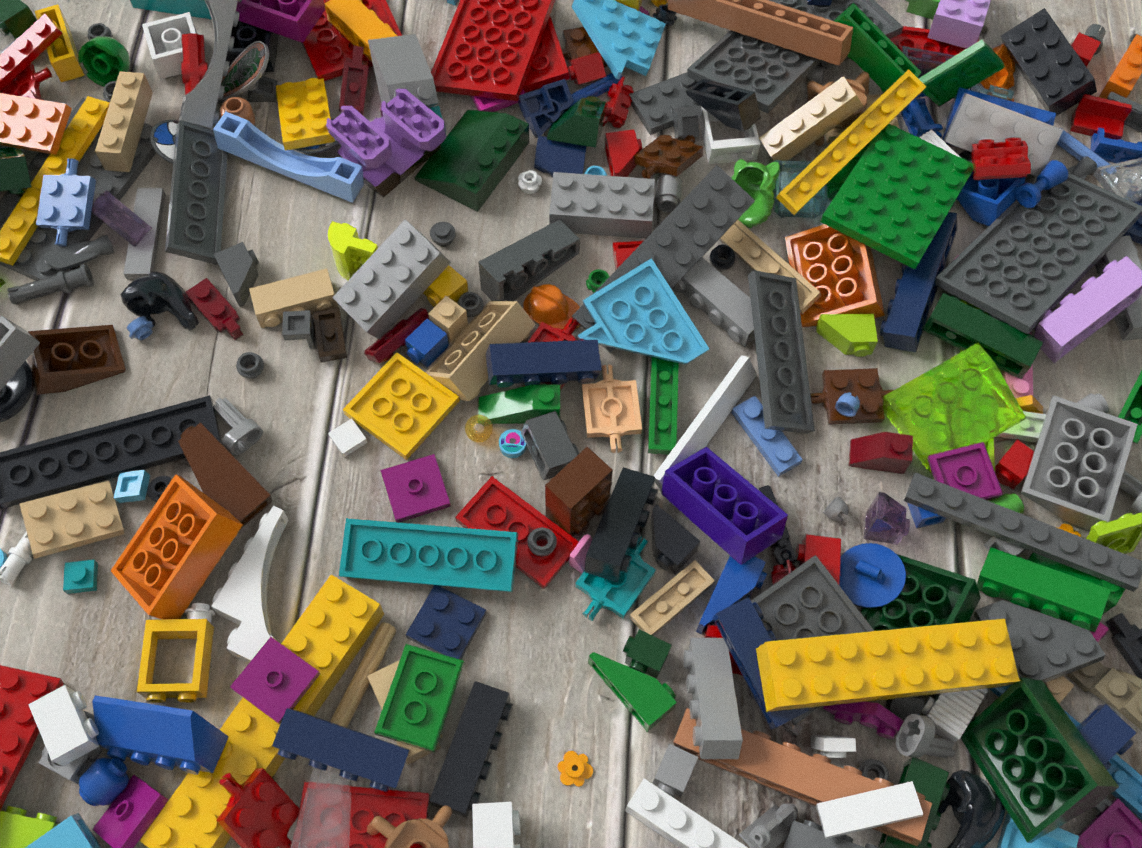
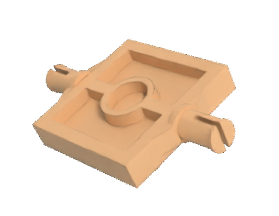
M603 365L601 367L603 380L597 383L582 384L587 438H610L611 452L616 453L617 446V453L623 450L621 445L622 436L642 434L636 380L620 381L614 379L613 366L608 365L607 374L606 365Z

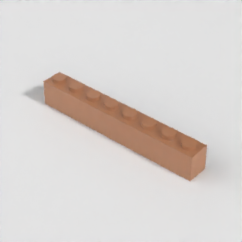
M668 0V10L802 53L830 64L840 66L850 52L853 27L769 0Z
M686 708L673 742L674 746L697 756L701 761L814 806L817 803L894 786L893 783L882 778H875L874 780L862 776L860 770L845 765L841 768L833 765L831 760L823 755L813 754V756L802 753L800 752L801 748L792 743L783 742L781 745L771 741L769 735L756 730L750 733L741 729L743 742L739 759H700L699 746H694L693 727L696 726V719L690 718V709ZM916 792L923 811L922 817L872 829L918 846L923 837L932 803L926 801V797L923 794Z

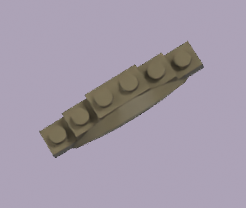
M1100 662L1066 674L1084 692L1089 691L1105 701L1142 731V679L1116 670L1114 667H1104Z

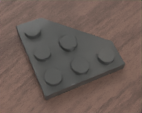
M1004 600L975 610L974 617L977 621L1005 619L1019 678L1042 680L1046 683L1102 661L1106 656L1090 630L1073 625L1072 623Z

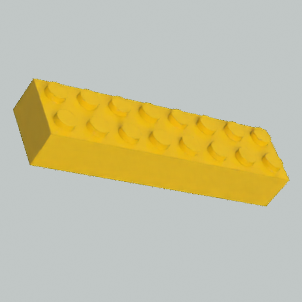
M1005 619L768 641L756 648L766 712L997 688L1020 681Z

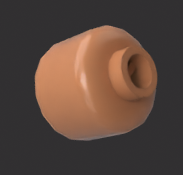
M231 97L222 103L220 107L221 117L226 111L244 118L255 125L252 107L246 99Z

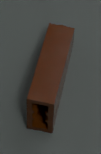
M201 422L195 427H188L181 434V439L178 442L203 493L243 524L241 529L272 502L271 495Z

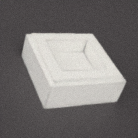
M352 418L328 433L344 457L368 443L366 437Z

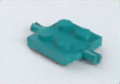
M641 536L637 549H631L629 556H632L629 570L627 573L622 572L618 583L585 573V570L579 577L575 587L587 594L592 600L585 612L582 613L586 618L589 616L588 620L593 621L601 608L608 609L624 619L655 575L656 569L644 562L639 555L646 544H648L645 538L642 540Z

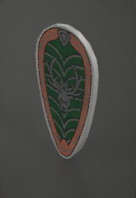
M261 41L253 42L229 66L227 76L222 75L221 85L224 86L222 100H217V103H222L231 97H236L247 89L250 91L256 89V82L264 73L269 60V49L266 44Z

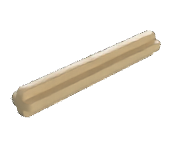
M381 623L330 722L348 727L370 684L367 676L376 672L396 633L395 627L391 624Z

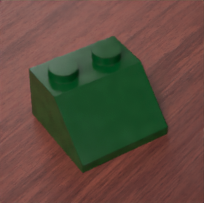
M593 96L581 98L552 124L547 140L596 147L603 130L606 101H600V98Z

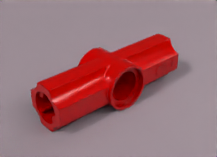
M195 33L182 34L183 62H181L182 81L185 84V95L196 87L208 70V63L205 60L204 35Z

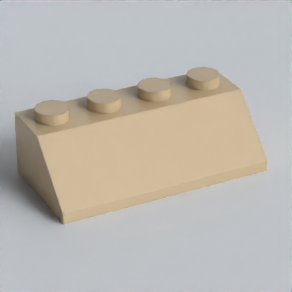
M489 301L484 306L483 311L474 317L425 373L458 395L460 400L470 401L479 395L480 388L488 381L486 352L489 344L521 343L529 337L530 331L536 324L517 301Z

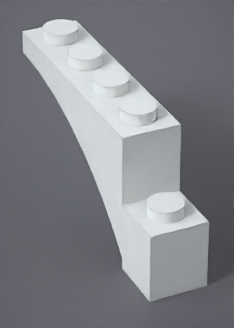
M275 506L261 518L259 530L254 538L251 537L247 541L243 556L239 562L234 563L231 567L227 582L223 588L221 587L216 591L211 606L219 616L240 625L229 635L226 649L234 657L250 663L270 637L274 638L271 633L268 617V578L275 549L289 521L285 512Z

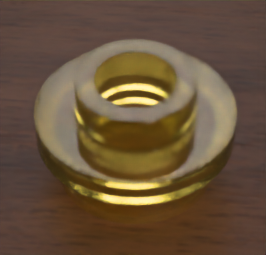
M480 414L470 417L465 425L466 435L474 442L486 441L493 431L490 419ZM475 424H482L484 431L477 432L474 428Z

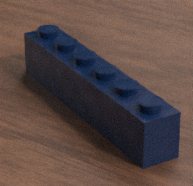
M949 212L916 269L905 264L902 265V279H897L896 296L894 300L890 299L887 309V321L883 320L880 328V336L884 338L885 347L917 352L923 328L926 325L938 286L935 284L936 277L945 268L958 230L957 213Z

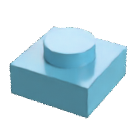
M145 470L119 473L114 499L119 503L145 500L150 474Z

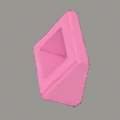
M588 534L582 537L570 554L569 565L580 573H583L585 570L586 554L593 540Z

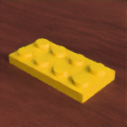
M309 78L305 81L285 82L282 85H276L282 141L285 151L335 142L334 137L329 134L326 127L327 119H331L324 78Z

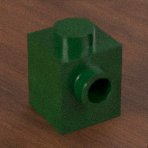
M639 629L635 637L629 636L624 646L623 652L627 654L625 664L657 679L672 645Z

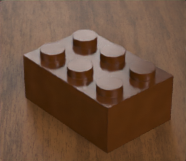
M586 447L545 485L546 517L572 537L576 534L578 536L583 534L590 525L589 521L594 516L600 517L604 514L611 496L613 469L590 448Z

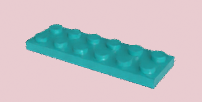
M346 518L339 576L513 592L519 533Z

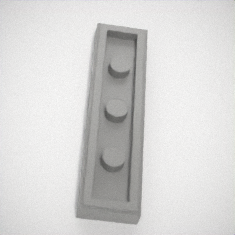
M137 188L123 273L126 279H138L148 276L154 271L165 198L163 188Z

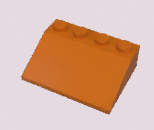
M825 224L785 237L789 265L821 293V297L803 314L800 313L802 327L816 326L821 314H874V318L885 316L871 247Z
M175 474L111 569V572L148 615L159 619H180L216 564L220 561L228 546L237 536L243 524L224 507L184 478Z

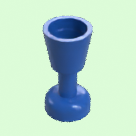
M1057 160L1049 161L1037 176L1036 183H1023L1016 189L1015 196L1017 201L1026 208L1035 207L1041 200L1042 190H1049L1068 179L1069 174L1066 166Z

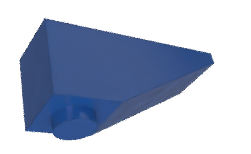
M729 556L696 630L697 633L702 634L706 631L708 624H715L713 617L716 613L750 597L755 587L761 589L767 573L762 571L766 563L765 561L753 557L740 565Z

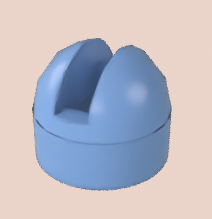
M850 392L844 393L839 397L835 407L842 415L853 417L859 409L860 400L858 396L854 397Z

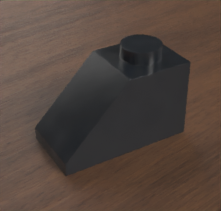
M656 504L651 514L653 556L656 558V563L663 570H670L676 574L698 551L700 540Z

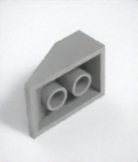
M416 34L368 40L381 104L383 100L388 103L397 96L395 91L397 89H406L428 108L438 104L434 79Z

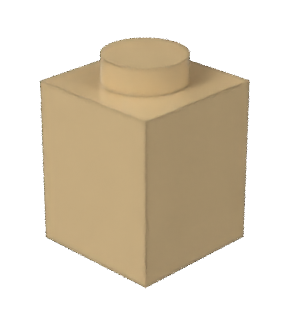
M445 296L428 313L429 320L447 333L450 344L468 325L466 310L448 296Z

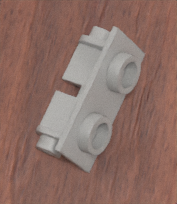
M784 803L779 808L774 805L744 829L739 836L750 848H776L787 839L792 823L797 818L798 809L792 803Z

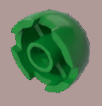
M97 36L87 41L78 52L79 64L82 62L84 68L88 71L86 76L94 83L103 87L109 82L117 81L120 71H130L131 58L124 45L114 38Z

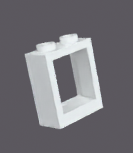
M701 107L702 116L698 117L708 164L737 162L739 159L745 161L757 160L760 141L755 123L750 129L744 131L745 138L713 141L709 122L719 120Z

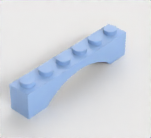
M225 111L213 128L218 149L349 202H354L364 186L363 168L361 165L341 157L319 158L294 150L285 151L282 144L264 134L250 121Z

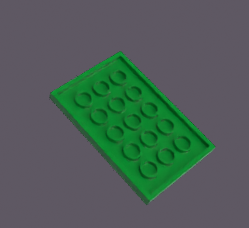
M888 124L871 141L822 215L820 222L916 269L973 172V163L894 125Z

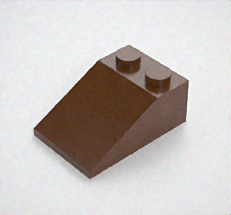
M113 325L28 331L29 334L40 342L34 352L27 358L34 375L36 395L66 392L126 371Z

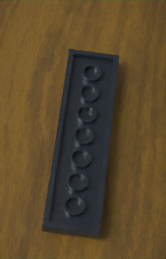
M205 396L0 452V509L119 477V473L144 470L184 459L186 456L178 442L181 439L180 436L188 427H195L200 422L222 444L211 396Z

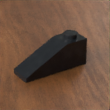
M705 79L700 80L686 90L687 96L727 127L745 131L761 119L756 94L753 91Z

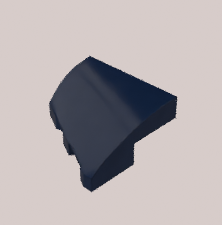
M563 79L543 85L541 89L519 95V101L517 102L526 122L529 124L530 130L535 138H538L574 101L567 82Z
M538 136L534 168L543 173H549L552 177L554 172L583 174L587 146L547 140L545 136Z

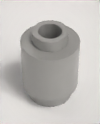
M664 174L657 179L655 202L659 210L672 212L680 204L682 180L680 177Z

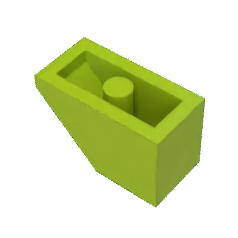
M821 314L816 325V332L845 355H855L857 357L872 355L878 343L874 314Z

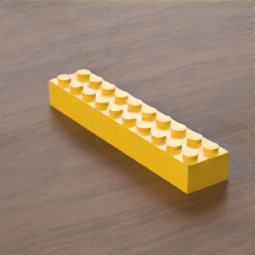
M332 574L281 643L320 672L319 677L294 707V710L311 716L316 715L384 616L382 607L378 602ZM242 697L219 729L229 737L214 772L199 771L198 775L188 773L140 839V842L149 848H224L231 836L216 820L226 808L231 795L219 784V781L225 774L231 773L241 785L247 781L256 768H264L273 777L285 760V757L277 754L279 748L272 746L280 725Z

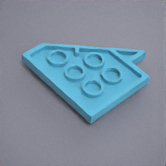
M574 0L572 9L614 77L619 80L624 67L646 76L666 23L615 0Z
M652 258L583 300V304L596 324L578 335L579 340H598V345L685 365L709 350L706 342Z

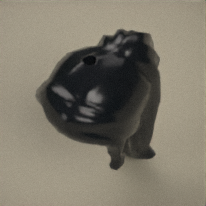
M152 272L148 276L135 279L120 294L122 303L136 316H145L148 321H152L153 327L156 322L150 314H160L166 311L175 315L183 328L189 331L195 329L199 324L195 313L191 310L189 298L184 289L165 273Z
M959 770L952 773L947 782L950 783L948 795L937 810L943 814L947 807L951 805L954 816L961 824L957 836L947 848H984L994 838L1000 828L1006 808L984 779L968 771Z

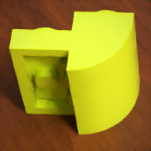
M331 222L328 229V240L339 274L344 279L349 280L378 249V246L371 240L359 239L357 228L350 224Z

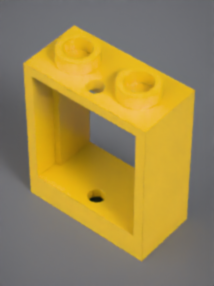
M207 619L146 620L137 692L150 703H164L166 698H177L179 702L192 703L196 702L197 698H207L214 626ZM197 639L192 683L152 684L158 640Z

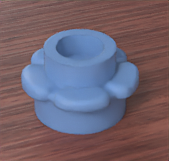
M145 316L136 318L127 326V330L130 332L129 337L131 339L138 338V340L146 339L153 332L151 330L153 323L148 321Z

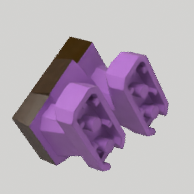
M406 89L395 90L397 96L388 103L383 100L381 104L383 117H376L372 122L352 106H342V113L333 121L329 118L327 119L326 127L329 134L342 145L337 151L339 157L361 165L363 168L364 184L383 198L441 149V143L446 139L444 120Z

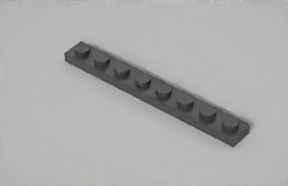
M914 473L904 498L905 502L1132 592L1138 589L1142 576L1141 560Z

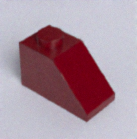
M881 432L851 439L848 466L904 474L912 462L913 436Z

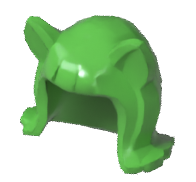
M739 159L734 166V175L731 178L755 200L749 209L738 219L747 228L761 225L762 222H766L768 217L771 216L776 187L775 180L780 173L778 162H772L765 166L761 163H747L745 160Z

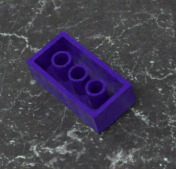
M708 447L701 449L665 470L661 494L740 565L782 538L788 514Z

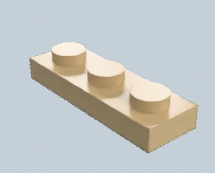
M694 560L633 611L629 618L640 630L654 636L714 585L715 580Z

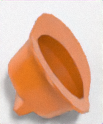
M551 284L534 286L523 302V309L534 322L539 325L541 322H544L553 328L560 329L565 327L569 319L572 318V315L580 308L574 300L564 295L558 287Z

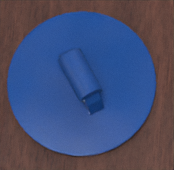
M866 543L850 548L840 557L839 586L854 605L865 608L881 607L895 600L903 590L906 580L905 567L899 556L891 549L879 544Z

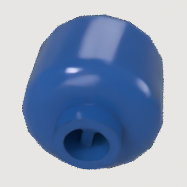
M98 758L79 778V794L82 799L92 806L110 805L129 784L126 765L118 758Z

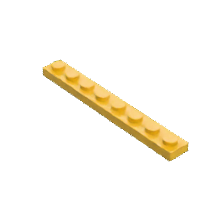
M908 69L793 179L776 198L795 215L927 86Z
M87 96L65 130L57 155L50 154L31 182V187L27 188L1 228L0 262L13 266L38 227L36 221L43 175H61L66 173L68 158L76 159L80 162L104 124L110 102Z

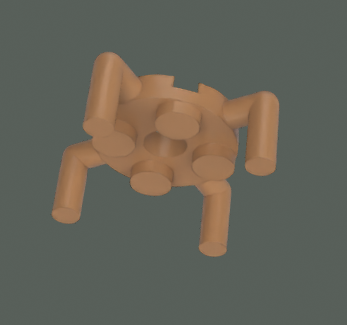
M861 72L855 80L846 79L863 104V107L838 124V126H850L852 122L867 110V95L869 94L868 72ZM815 81L808 82V102L832 85L834 81L824 86ZM824 135L815 141L817 146L824 144Z
M445 805L434 814L432 821L420 818L405 821L397 827L393 826L383 817L376 816L367 826V832L370 835H376L379 832L387 838L385 848H410L413 844H420L424 848H449L448 837L442 828L451 817L452 809Z

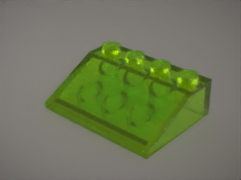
M979 343L886 394L883 399L885 415L900 434L913 436V451L930 474L932 471L927 460L929 455L981 442L985 443L1026 419L1024 412L997 365Z

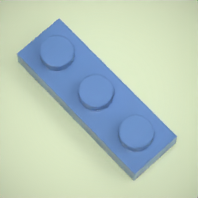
M756 396L751 397L732 409L731 413L778 477L801 464L803 459L782 431L765 429L763 406Z

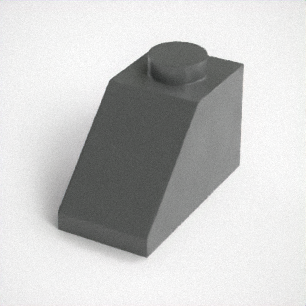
M241 242L214 254L239 307L245 305L250 295L249 288H253L258 278L255 265L259 264L253 249L248 251L244 243Z

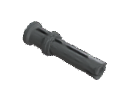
M82 264L78 269L67 272L60 270L56 276L8 288L7 291L9 292V299L14 305L55 292L70 293L72 289L86 285L92 287L94 286V280L88 265Z

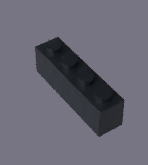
M623 467L586 554L585 573L618 583L622 572H628L632 556H629L631 549L636 550L640 541L641 533H638L639 528H645L650 514L647 508L649 505L654 506L657 498L658 489L654 488V476Z
M477 681L474 682L429 800L432 806L441 808L447 805L451 807L452 813L467 818L469 812L472 811V804L479 803L481 793L477 792L481 780L486 781L492 767V763L488 762L491 751L498 750L503 736L499 729L503 720L508 722L513 709V703H510L509 692Z

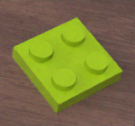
M1142 512L1134 515L1133 513H1127L1117 520L1110 522L1100 521L1090 528L1091 531L1086 539L1123 554L1133 552L1142 538Z

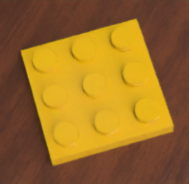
M396 352L344 407L343 412L344 415L350 419L352 418L355 423L407 460L460 402V399L454 392Z

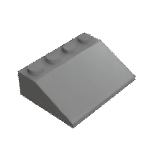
M1053 395L1021 494L1069 524L1091 531L1090 528L1100 521L1109 522L1138 424Z

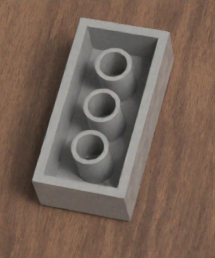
M964 93L943 141L972 152V144H978L979 140L992 139L994 142H1005L1007 138H1021V141H1026L1028 145L1031 175L1037 177L1047 165L1063 129Z
M554 172L549 224L560 219L576 234L647 238L651 234L655 179Z
M405 219L332 298L367 333L379 339L451 262Z

